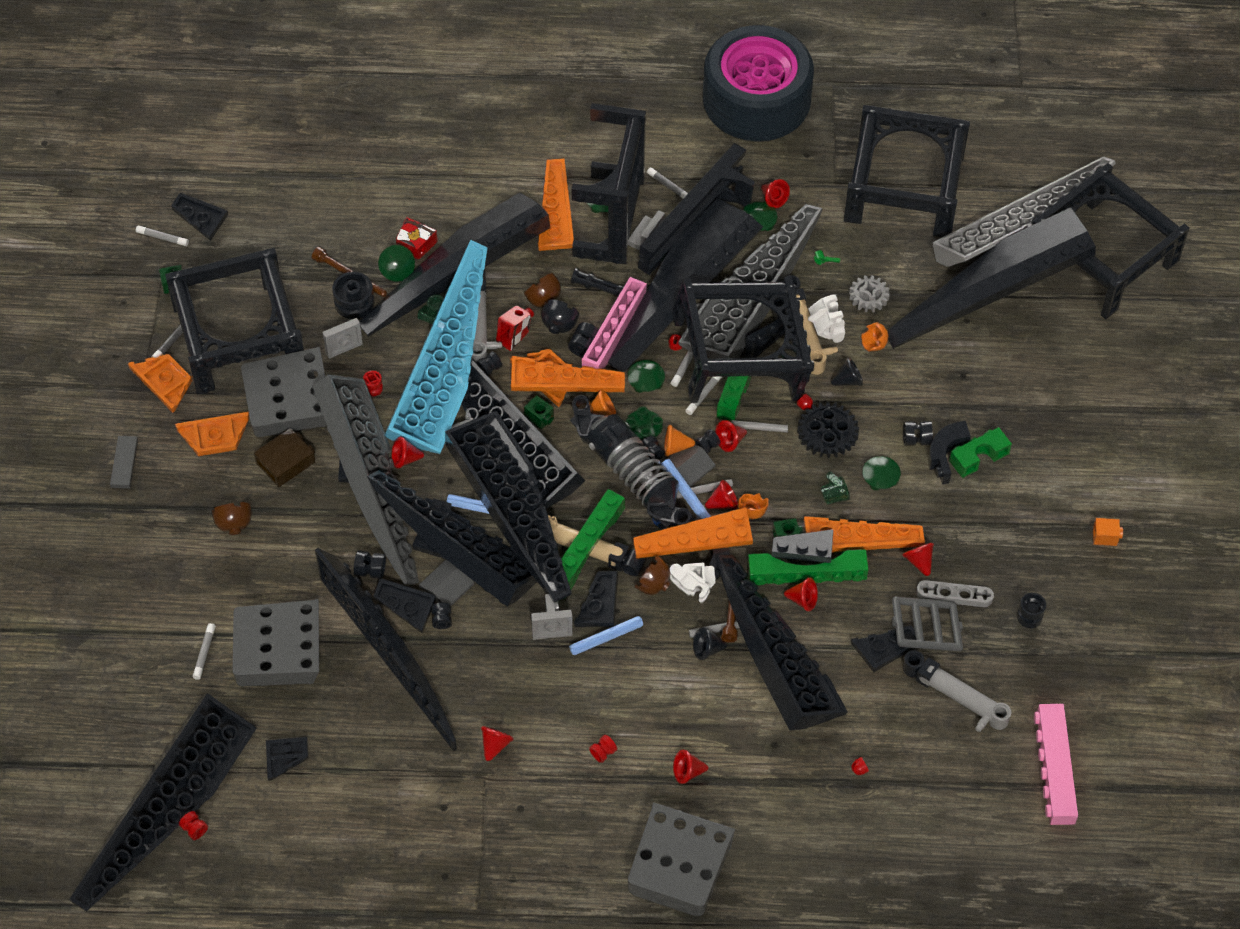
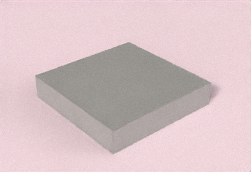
M357 318L323 332L325 351L329 359L363 345L360 322Z

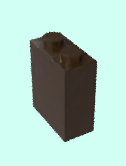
M289 428L255 451L254 458L256 464L279 488L315 463V451L311 445L304 443L302 436L298 432L295 433Z

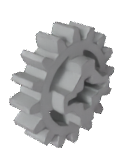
M864 275L863 280L858 277L857 282H852V287H850L849 299L853 300L852 305H858V310L865 308V312L868 309L875 312V308L881 310L882 305L886 306L889 300V288L886 287V282L880 283L881 278L875 280L873 275L870 279Z

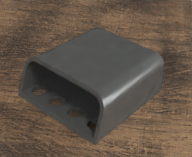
M320 347L253 361L241 366L250 421L256 437L281 434L289 428L293 431L327 426L312 387L313 384L325 377ZM314 371L318 373L317 378L314 376Z
M319 599L243 606L234 609L233 674L238 686L314 683L319 673Z
M653 802L628 876L629 892L636 897L693 916H702L707 908L728 852L731 849L735 829ZM662 813L666 816V820L663 823H657L654 820V816ZM677 820H683L686 823V827L679 830L674 827V823ZM702 826L705 828L706 833L703 836H697L694 833V829ZM723 833L726 836V840L718 843L714 840V835Z

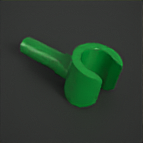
M821 250L815 252L814 260L818 265L825 262L840 263V258L824 256Z

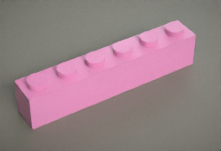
M632 277L628 279L582 358V367L605 369L646 293L647 283Z
M1039 704L1037 712H1034V723L1038 724L1036 740L1037 743L1040 742L1041 747L1038 750L1039 761L1043 763V767H1041V779L1045 780L1043 797L1047 798L1048 803L1045 806V814L1050 819V825H1072L1076 823L1078 811L1064 704Z

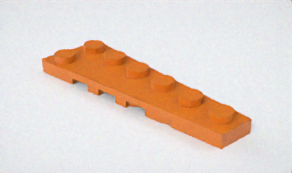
M552 159L546 162L542 208L549 214L550 229L539 234V251L569 249L573 245L574 237L565 159Z
M512 356L511 391L599 392L603 390L605 392H625V372L594 369L585 366L577 368L572 367V364L557 365L551 361L544 363L537 362L531 358Z
M745 507L634 537L633 544L637 559L656 555L661 556L753 544L747 508Z
M804 517L805 533L833 529L832 552L920 547L925 545L923 526L883 522L870 524L867 521H859L857 523L848 522L845 519L832 521L829 518Z

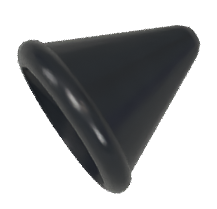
M850 357L846 358L844 364L831 380L832 385H863L861 374Z
M706 627L699 628L693 639V651L699 660H705L726 649L728 646L725 641Z

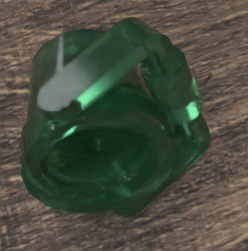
M440 295L429 297L427 305H424L418 311L417 318L433 325L444 298Z
M829 471L825 475L829 483L821 486V491L827 505L850 500V492L843 477H837Z

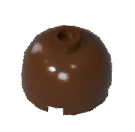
M553 273L541 278L539 283L533 284L524 293L526 299L533 306L543 308L545 302L557 300L559 297L561 285Z
M240 502V506L229 503L215 507L212 510L214 524L223 532H229L230 535L240 534L241 530L249 525L252 518L250 503Z
M657 555L654 557L656 562L651 561L640 576V585L636 583L634 588L646 595H655L661 590L665 592L671 584L669 581L671 575L670 567Z

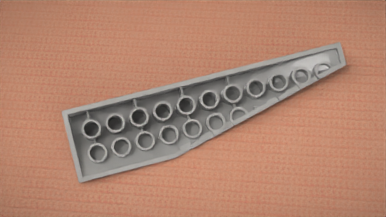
M1102 157L933 242L936 262L946 267L964 262L994 247L1004 238L1032 226L1031 222L1036 215L1042 214L1049 205L1055 204L1062 195L1065 196L1074 186L1081 184L1084 178L1094 174L1098 167H1103L1107 163L1114 166L1116 164L1115 161Z

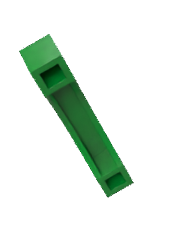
M609 489L561 559L570 589L575 585L586 560L598 541L616 523L625 509V498Z
M866 549L846 550L840 556L831 560V563L825 562L816 565L786 563L772 557L768 553L748 554L749 581L756 585L772 583L781 585L784 583L799 584L807 578H812L816 583L824 581L842 582L853 580L858 582L867 580L868 562Z

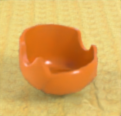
M878 322L872 323L867 326V332L862 333L861 336L862 345L869 352L882 350L887 345L889 337L884 325Z
M759 493L755 495L744 494L738 500V508L746 507L748 518L752 520L761 518L766 513L769 505L768 498L762 499Z

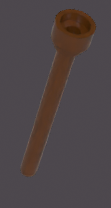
M317 247L312 253L311 258L318 263L325 262L343 274L353 272L329 257L326 250L321 247ZM372 283L373 292L382 297L387 295L386 290Z
M729 601L727 625L722 629L721 639L725 642L733 643L737 641L738 631L735 627V615Z

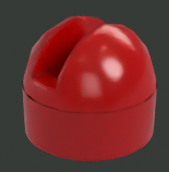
M674 334L669 338L670 349L675 351L682 349V346L678 343L681 335Z
M804 394L797 402V406L804 411L806 409L810 410L813 405L812 398L807 394Z
M862 757L856 759L851 766L852 771L856 775H864L869 772Z

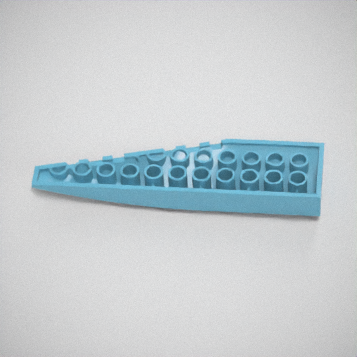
M470 240L385 432L386 438L392 441L402 436L418 449L437 454L441 453L444 446L445 431L451 429L469 384L471 357L473 355V343L487 247Z

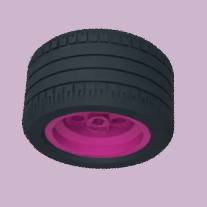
M745 26L721 36L709 49L704 63L703 104L710 120L728 135L754 142L771 141L784 137L796 130L805 120L811 106L814 65L808 49L792 34L771 26Z

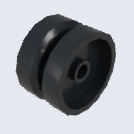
M353 271L340 275L334 281L332 291L335 310L339 315L347 319H360L373 309L375 304L373 286L368 276Z

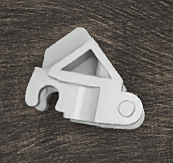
M830 295L821 298L808 308L811 315L808 317V320L814 323L817 335L829 340L833 339V342L838 343L844 339L845 322L842 320V311H838L836 295Z
M704 563L684 564L683 567L679 564H673L670 567L671 581L688 596H694L696 592H701L699 594V602H705L710 589L715 584L714 567L704 566Z

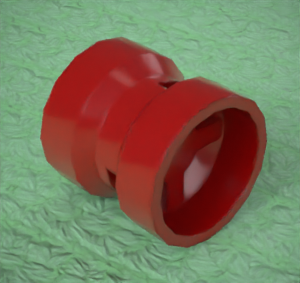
M377 371L366 372L363 379L370 396H378L383 391L381 374Z
M603 735L599 739L598 744L594 743L589 747L591 755L599 763H603L607 759V755L614 754L618 750L615 742L607 735Z
M195 811L185 814L179 822V826L182 830L188 832V836L192 840L201 838L208 830V825L204 821L199 820V815Z

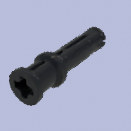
M575 268L571 278V284L577 283L585 286L586 289L595 288L619 296L624 286L596 278L593 273L581 272L578 268Z

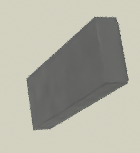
M118 436L110 482L111 488H131L138 444L137 436Z

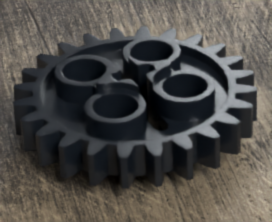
M820 402L818 408L812 405L811 410L806 409L805 414H801V420L798 421L797 433H799L798 439H802L801 445H807V451L813 449V455L820 452V457L827 454V457L830 458V455L834 454L837 458L838 452L845 455V449L851 451V446H855L859 436L858 421L855 420V415H850V409L843 411V405L837 408V403L830 406L829 402H827L826 406H823Z

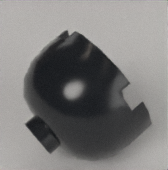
M549 300L548 303H544L542 309V322L549 329V332L553 334L569 332L575 327L580 316L577 309L573 307L571 310L567 307L568 304L562 301Z

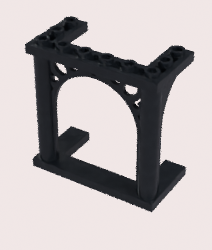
M592 103L590 121L625 125L626 130L617 165L595 161L591 163V178L602 179V181L592 185L575 183L572 185V201L608 206V238L600 243L574 240L572 254L573 257L580 259L585 258L613 262L615 264H626L628 240L640 186L644 185L646 111Z
M863 105L858 148L852 180L848 184L843 222L861 224L864 203L866 202L936 213L933 236L944 237L952 233L958 201L956 199L970 121ZM880 125L890 126V129H883ZM913 131L922 133L938 143L945 157L940 196L867 185L873 152L879 141L895 132ZM943 134L948 136L945 138H939L937 135Z
M1109 163L1103 167H1098L1094 174L1084 178L1081 184L1074 186L1065 196L1062 195L1055 204L1049 205L1042 214L1036 215L1031 222L1034 225L1069 208L1075 213L1085 204L1093 210L1104 200H1111L1128 206L1166 236L1163 241L1120 275L1116 274L1095 256L1077 263L1078 266L1108 289L1101 311V316L1105 320L1118 311L1124 288L1165 256L1162 267L1169 270L1180 261L1190 229L1185 223L1179 227L1112 173L1113 166Z
M275 248L165 274L174 313H178L188 349V360L197 395L215 390L211 373L212 368H220L224 365L240 363L244 360L276 354L280 351H284L285 354L304 351L300 329L296 328L280 276ZM260 269L264 291H268L272 305V314L264 329L249 339L237 342L217 340L206 334L197 321L188 286ZM276 331L279 334L268 336L267 332ZM210 346H218L217 350L207 352Z
M683 277L672 314L675 326H682L686 318L695 362V368L687 387L690 403H698L707 377H777L789 384L792 401H798L801 398L802 393L805 392V386L809 382L810 374L814 371V361L810 357L811 348L807 344V331L803 327L804 319L803 315L800 314V301L796 297V285L793 284L792 277H784L783 282L692 283L691 277ZM695 299H749L766 305L772 311L773 320L780 319L783 324L785 338L782 346L775 353L761 358L708 359ZM785 349L794 351L796 356H789Z

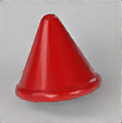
M776 179L761 186L765 201L769 207L780 208L787 202L790 195V187L785 180Z
M728 420L720 421L715 429V433L721 441L719 447L725 452H732L746 436L747 430Z
M400 436L393 444L391 457L394 467L399 469L422 459L424 453Z
M720 481L716 490L705 503L707 509H738L736 495L727 481Z
M928 543L903 553L902 556L925 576H929L931 574L934 543Z
M807 578L805 581L786 590L784 596L804 608V610L812 611L818 599L816 582L812 578Z
M486 726L481 727L486 761H491L514 740L512 736Z
M684 749L676 754L673 762L674 777L680 784L687 783L689 780L706 772L709 768L707 764Z

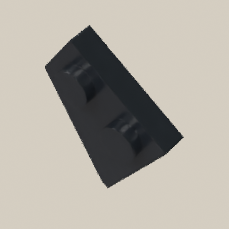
M307 737L266 740L268 781L277 778L309 759Z

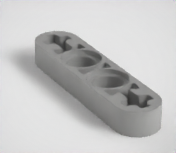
M928 580L921 581L916 590V595L919 599L954 601L959 605L977 607L990 606L994 598L993 591L987 587ZM923 588H927L928 592L924 593ZM947 589L950 591V595L943 596L940 594V590ZM966 591L970 594V597L962 598L959 593ZM983 594L986 595L987 600L983 599Z

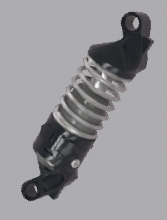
M579 395L575 397L572 402L574 417L570 422L576 427L583 443L588 444L590 449L594 450L606 465L613 468L614 473H619V479L625 480V486H631V492L637 493V499H642V505L646 508L650 518L660 522L666 529L693 522L694 519L689 510L676 507L679 488L678 480L671 473L666 472V467L661 466L660 461L655 459L653 453H649V448L643 446V442L632 431L628 423L624 422L617 414L595 415L593 414V407L586 396ZM582 404H586L585 408L579 409ZM637 483L642 484L640 488L634 490ZM646 488L647 491L645 492V494L643 496H639L641 491ZM682 517H688L687 521L680 522Z

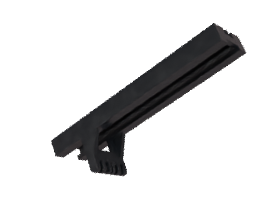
M734 143L640 246L638 269L650 275L665 259L672 244L717 198L726 202L738 203L743 207L751 203L755 182L742 174L743 166H736L746 155V149ZM733 182L736 183L735 192L729 189Z

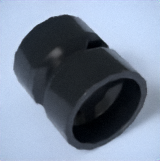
M580 323L568 343L569 350L576 356L584 357L599 330L590 323Z
M915 421L903 422L904 446H915L917 443L921 446L931 445L933 440L931 421H920L919 424H916ZM914 429H917V436H918V437H915V431H914Z
M358 550L354 561V575L366 577L369 574L371 578L382 579L386 567V554L374 553L370 555L368 551Z
M1027 593L1020 601L1017 619L1026 628H1036L1043 620L1046 601L1040 594Z

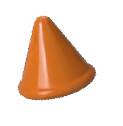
M600 390L591 403L593 414H616L611 398L605 391Z
M668 425L664 446L666 457L695 446L693 439L672 425Z

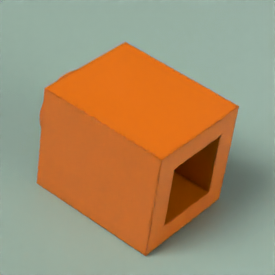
M1096 518L1093 526V545L1117 546L1119 539L1123 537V527H1120L1119 519Z

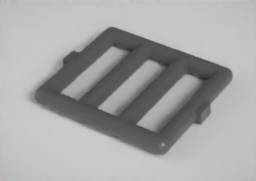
M907 597L892 598L894 614L892 626H895L898 646L959 652L963 650L961 637L963 625L962 622H959L957 604L954 601ZM900 605H907L912 608L916 640L905 639ZM920 607H930L935 642L924 641ZM938 608L949 609L954 643L943 642Z

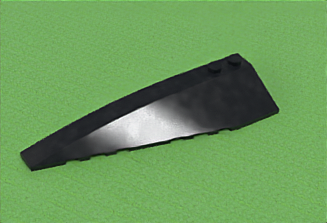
M381 471L367 476L375 490L420 537L451 564L480 585L486 592L497 598L500 603L508 607L518 601L537 583L514 549L502 543L503 539L497 536L492 538L485 534V529L471 526L469 520L443 506L439 508L433 505L434 501L427 497L425 500L415 495L417 491L401 487L399 481Z
M733 555L717 556L716 562L741 633L789 730L807 729L846 715L848 711L830 678L826 674H821L818 669L820 667L819 664L808 657L806 654L808 650L804 645L795 640L796 635L779 613L772 611L769 607L771 603L766 597L762 598L757 592L759 589L757 585L746 578L748 574Z

